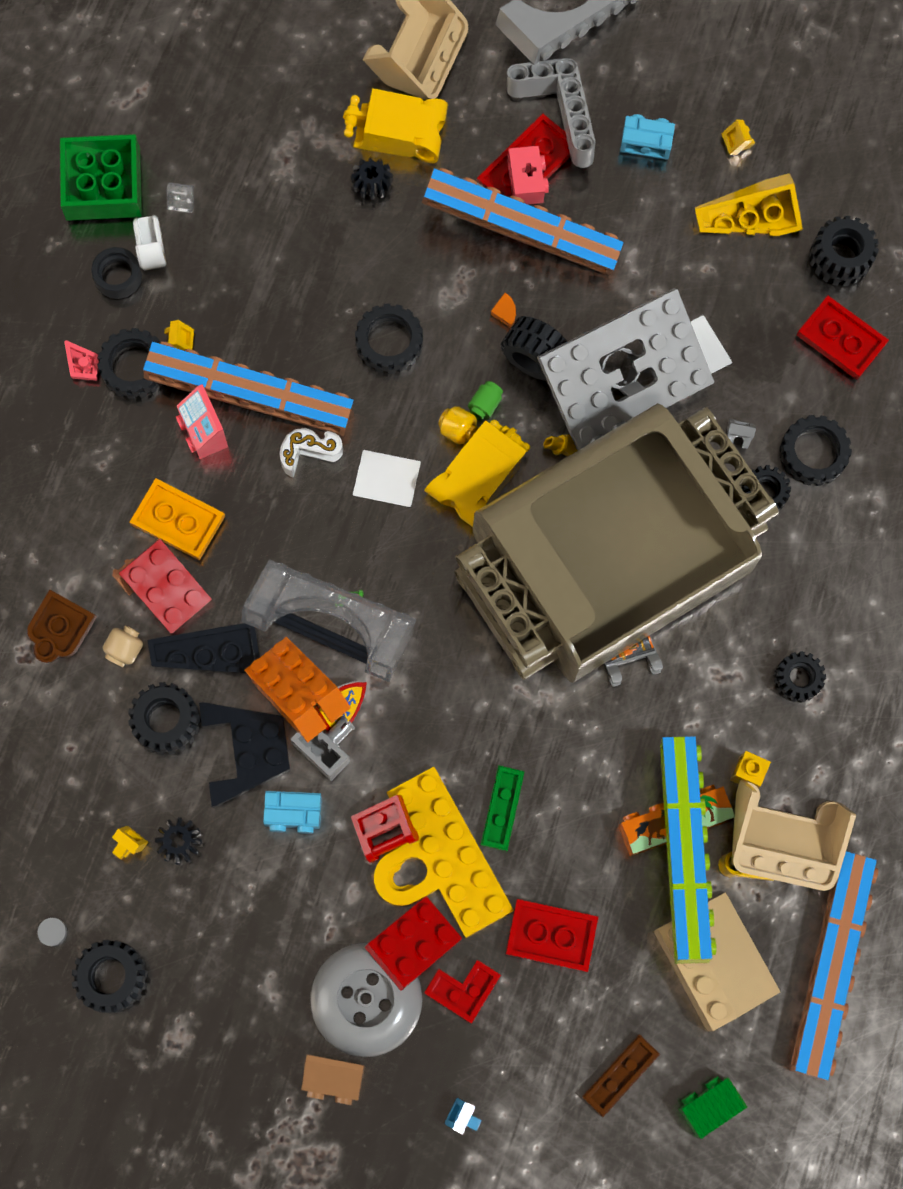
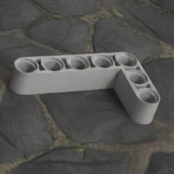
M563 58L539 61L536 64L529 62L510 66L507 70V93L514 98L557 94L571 160L575 166L580 168L592 165L595 152V137L577 63L572 59Z

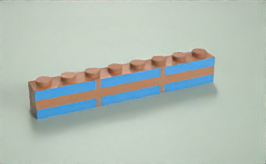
M434 168L422 204L603 274L610 275L614 270L624 243L618 240L616 235L607 232L604 234L594 231L595 228L591 225L581 223V225L571 222V218L562 214L553 215L548 213V210L542 206L534 205L533 207L527 205L519 197L510 196L509 198L502 195L501 191L496 188H484L477 185V182L473 179L466 177L461 179L453 176V172L447 169L440 168L437 170Z
M152 342L143 368L144 379L188 392H192L197 386L203 384L209 398L320 430L330 431L341 436L345 434L354 401L343 393L336 392L332 394L325 392L319 386H304L299 384L297 380L291 378L280 379L267 371L256 372L249 370V367L243 364H228L219 357L211 356L207 358L191 349H185L184 351L176 349L167 342Z
M846 851L837 883L830 889L789 1071L820 1080H829V1076L834 1075L836 1069V1059H833L835 1048L840 1047L843 1036L842 1031H839L841 1021L846 1019L849 1005L845 1003L847 993H851L855 977L851 976L853 966L858 964L861 950L858 949L859 939L864 937L867 923L863 920L865 911H869L872 904L873 896L869 894L871 884H875L878 877V868H875L877 860Z

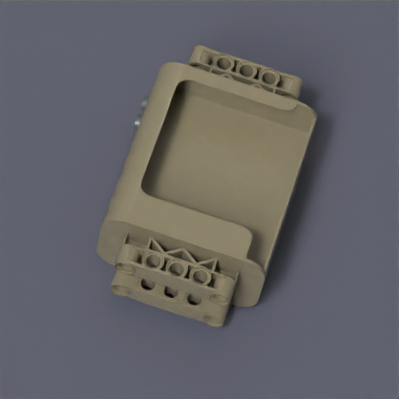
M657 403L629 421L617 423L607 434L595 436L588 442L587 446L474 513L473 533L477 544L455 556L460 568L455 570L454 574L523 680L555 662L567 680L571 683L577 681L744 578L753 571L760 561L762 552L756 537L768 530L766 522L778 515L777 505L766 493L708 408L705 407L677 423L672 414L663 405ZM710 442L717 443L721 449L714 450ZM725 464L733 465L736 471L730 472ZM740 485L747 486L751 493H744Z

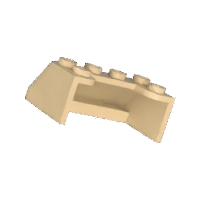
M395 0L397 6L406 17L389 53L381 45H372L368 48L363 61L387 86L424 100L435 99L438 97L468 33V22L451 0Z

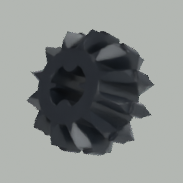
M370 156L368 162L361 158L359 165H354L352 168L353 174L350 178L353 190L360 192L362 199L370 195V199L373 201L375 195L383 198L384 191H390L393 174L390 173L389 164L383 165L381 158L376 162L372 156Z
M181 817L177 818L176 826H174L171 820H167L166 824L169 829L167 831L162 827L158 829L164 837L155 838V843L164 844L156 850L157 853H166L164 856V861L166 862L171 861L174 857L175 865H180L182 856L187 863H190L191 858L188 854L190 852L194 855L200 853L194 848V845L203 844L202 839L194 838L201 833L200 829H192L194 823L191 820L187 821L183 826L184 822ZM180 835H183L182 839L185 843L182 846L178 844L177 848H175L176 844L173 842V839L176 836L180 838Z

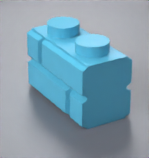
M639 114L626 116L620 152L668 160L672 148L675 123H669L667 119L663 118L656 120L645 119L644 116Z
M266 791L264 826L270 827V832L283 833L286 832V828H297V833L313 834L314 829H320L321 793Z

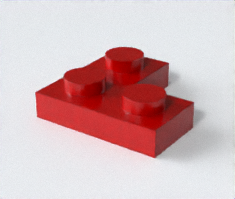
M477 960L462 984L438 969L424 994L472 1024L501 974Z

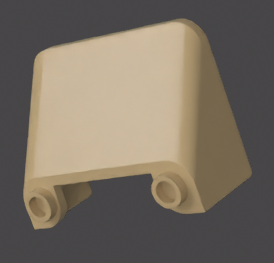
M740 780L735 801L732 846L733 866L741 873L826 891L833 888L840 874L856 814L844 804L835 801H826L819 805L816 809L815 819L758 806L760 800L758 787L751 782Z

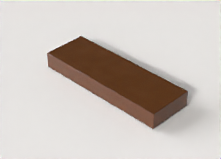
M638 1034L583 1094L582 1098L601 1117H604L658 1058L660 1053Z

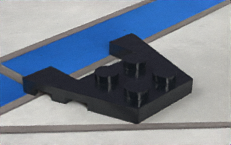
M205 702L199 703L203 728L231 725L237 778L209 782L212 808H217L223 805V803L291 771L283 716Z

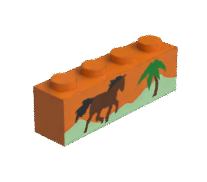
M714 785L700 789V799H705L706 814L702 815V826H707V829L734 819L735 814L724 786L716 789ZM664 803L648 808L650 813L640 816L639 812H635L623 817L624 822H621L618 827L630 857L667 844Z

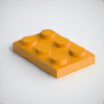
M155 478L129 523L131 526L156 539H161L164 543L200 561L225 518V514Z

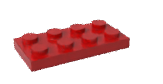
M542 113L477 177L476 182L483 185L484 188H496L501 191L502 195L510 198L512 191L507 162L508 150L539 146L540 155H544L545 170L542 173L543 178L548 179L571 157L565 131Z

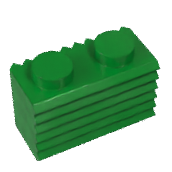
M718 1075L704 1084L707 1088L699 1095L694 1091L681 1100L684 1105L678 1109L698 1139L704 1138L747 1108L746 1103L729 1077L721 1079Z

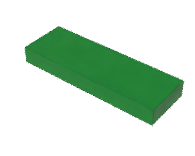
M498 765L481 846L505 852L508 851L525 771Z

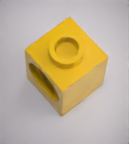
M745 751L739 757L730 781L739 784L740 780H744L760 788L771 762Z

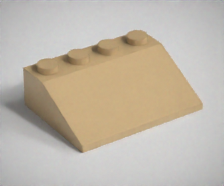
M726 892L708 901V908L713 909L714 926L710 927L711 938L716 940V955H712V960L709 963L675 964L672 921L653 931L707 1032L722 1027L780 993L777 984Z

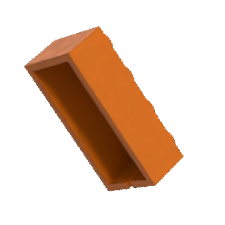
M287 636L244 670L262 695L307 743L327 728L313 706L318 704L331 723L351 708L338 687Z

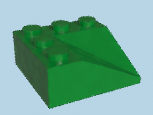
M136 134L60 138L61 209L66 221L142 217L141 159Z

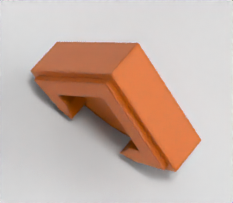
M504 293L491 310L490 315L510 328L515 322L516 307L512 298L507 293Z

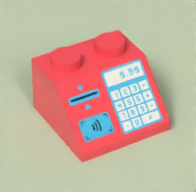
M203 384L199 385L177 405L180 415L175 417L181 431L186 429L189 434L186 442L191 453L196 451L199 459H202L228 448L224 430Z

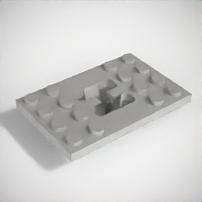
M675 288L537 356L577 450L587 446L588 442L599 434L605 435L610 432L611 428L621 421L627 422L657 403L667 408L715 383L678 289ZM638 339L642 347V353L637 355L635 352L624 347ZM621 350L628 354L632 365L625 380L620 369L613 372L604 370L609 356ZM650 367L654 380L652 383L642 386L636 380L641 371ZM611 388H617L625 396L615 401Z

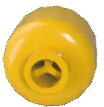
M459 406L447 408L440 416L438 422L441 434L457 444H464L478 430L475 415Z

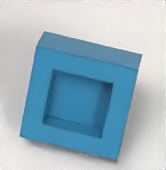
M456 1098L444 1124L463 1134L466 1126L477 1131L482 1120L472 1115L474 1106Z

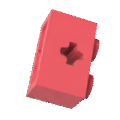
M539 146L509 149L507 162L512 196L523 199L527 205L543 203L545 193H549L548 179L543 178L542 171L545 170V157L540 155Z

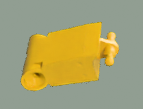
M372 88L370 102L362 103L361 111H359V96H351V104L344 111L343 119L346 125L344 130L345 137H352L353 127H357L353 148L406 157L415 156L426 163H437L441 147L439 132L445 124L448 103L445 100L428 99L423 101L422 98Z
M485 420L447 467L446 471L433 479L424 491L439 503L454 508L459 517L473 527L474 513L497 498L519 471L520 462L525 453L530 450V445L521 440V436L517 434L515 428L512 427L510 429L508 426H502L497 420H492L490 423Z

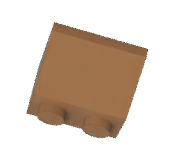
M307 1055L302 1090L308 1091L307 1097L324 1100V1095L326 1094L336 1096L335 1102L352 1105V1100H359L365 1065Z

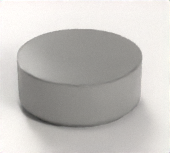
M57 918L45 919L38 927V938L47 946H58L67 937V927L63 921Z

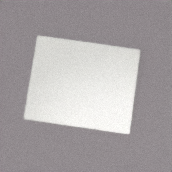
M704 315L690 321L711 374L732 364L731 359Z
M363 450L353 496L411 507L421 462Z

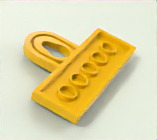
M435 767L386 792L389 798L395 795H402L413 827L419 835V841L412 844H404L386 854L378 862L374 872V884L378 894L384 901L394 906H408L439 890L465 938L514 912ZM412 858L419 859L426 865L427 875L418 885L408 884L400 887L394 883V874L400 870L406 860Z

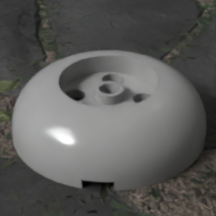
M369 942L346 946L331 955L316 974L310 998L312 1016L322 1036L338 1050L359 1057L379 1056L400 1046L416 1027L422 1009V989L419 978L417 977L400 991L364 948ZM371 973H375L379 977L378 983L374 986L369 985L366 981L367 976ZM343 987H352L353 995L351 998L346 999L341 995ZM364 993L370 994L372 997L369 1004L361 1002V996ZM382 999H388L391 1002L390 1010L386 1012L380 1010L379 1002ZM357 1012L365 1014L366 1020L363 1024L359 1025L354 1022L353 1017Z

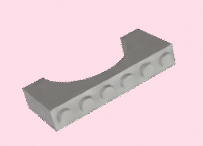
M513 0L499 9L495 25L533 64H536L542 59L547 60L553 52L559 48L564 49L573 39L583 37L590 28L595 25L600 26L606 18L612 14L617 15L623 7L629 3L634 4L637 0H588L580 7L564 12L542 11L527 5L521 0Z

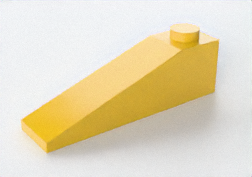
M790 173L763 180L694 207L700 232L727 234L741 232L747 235L762 233L769 234L770 236H780L803 230L795 185Z

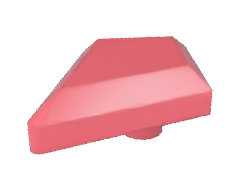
M65 341L71 378L97 381L99 372L98 354Z

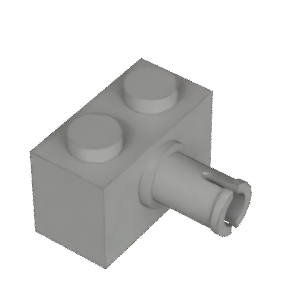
M344 716L327 733L320 732L308 743L298 732L290 739L292 745L330 781L350 763L349 756L338 745L355 729L354 725L350 721L348 722V719Z

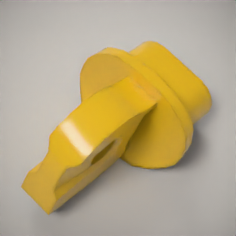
M570 434L558 437L550 436L544 440V448L551 449L553 454L556 455L564 454L568 457L578 451Z

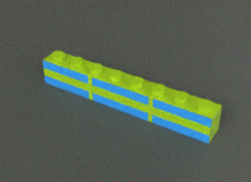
M696 736L663 737L660 743L674 961L675 964L709 963L712 960V955H716V940L711 938L710 927L714 926L713 909L708 908V898H712L711 881H706V870H710L709 853H704V843L708 842L707 826H702V815L706 814L705 799H700V788L704 786L703 772H698V762L702 759L701 745H696Z

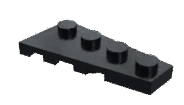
M254 621L147 640L152 667L246 673L244 670L256 659L260 658Z

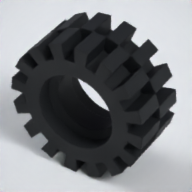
M766 465L764 468L758 466L752 472L759 483L768 482L774 486L775 496L772 499L779 511L790 497L791 486H788L790 480L789 478H784L786 475L784 471L781 474L777 472L778 467H774L772 470L770 465ZM742 485L741 489L744 493H751L747 486Z
M800 651L798 654L794 652L786 656L779 663L774 674L776 676L774 682L779 686L777 688L778 692L782 691L784 693L783 697L785 699L791 698L792 702L800 700V703L814 698L824 687L825 683L823 682L826 679V674H823L825 667L824 665H819L821 662L819 658L815 660L812 658L813 654L805 655L803 651ZM794 668L805 669L810 676L808 685L803 687L796 686L791 681V671Z

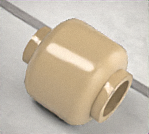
M126 625L123 629H112L103 645V651L106 653L105 658L121 667H124L125 664H133L143 647L142 640L138 638L139 632Z

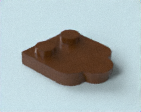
M49 590L27 628L28 637L35 643L33 649L35 657L43 663H51L59 656L62 658L73 656L78 651L97 616L54 591Z

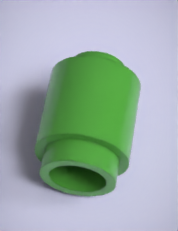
M486 381L485 384L480 385L468 404L470 413L474 414L476 419L480 421L490 419L502 400L503 390L491 381Z

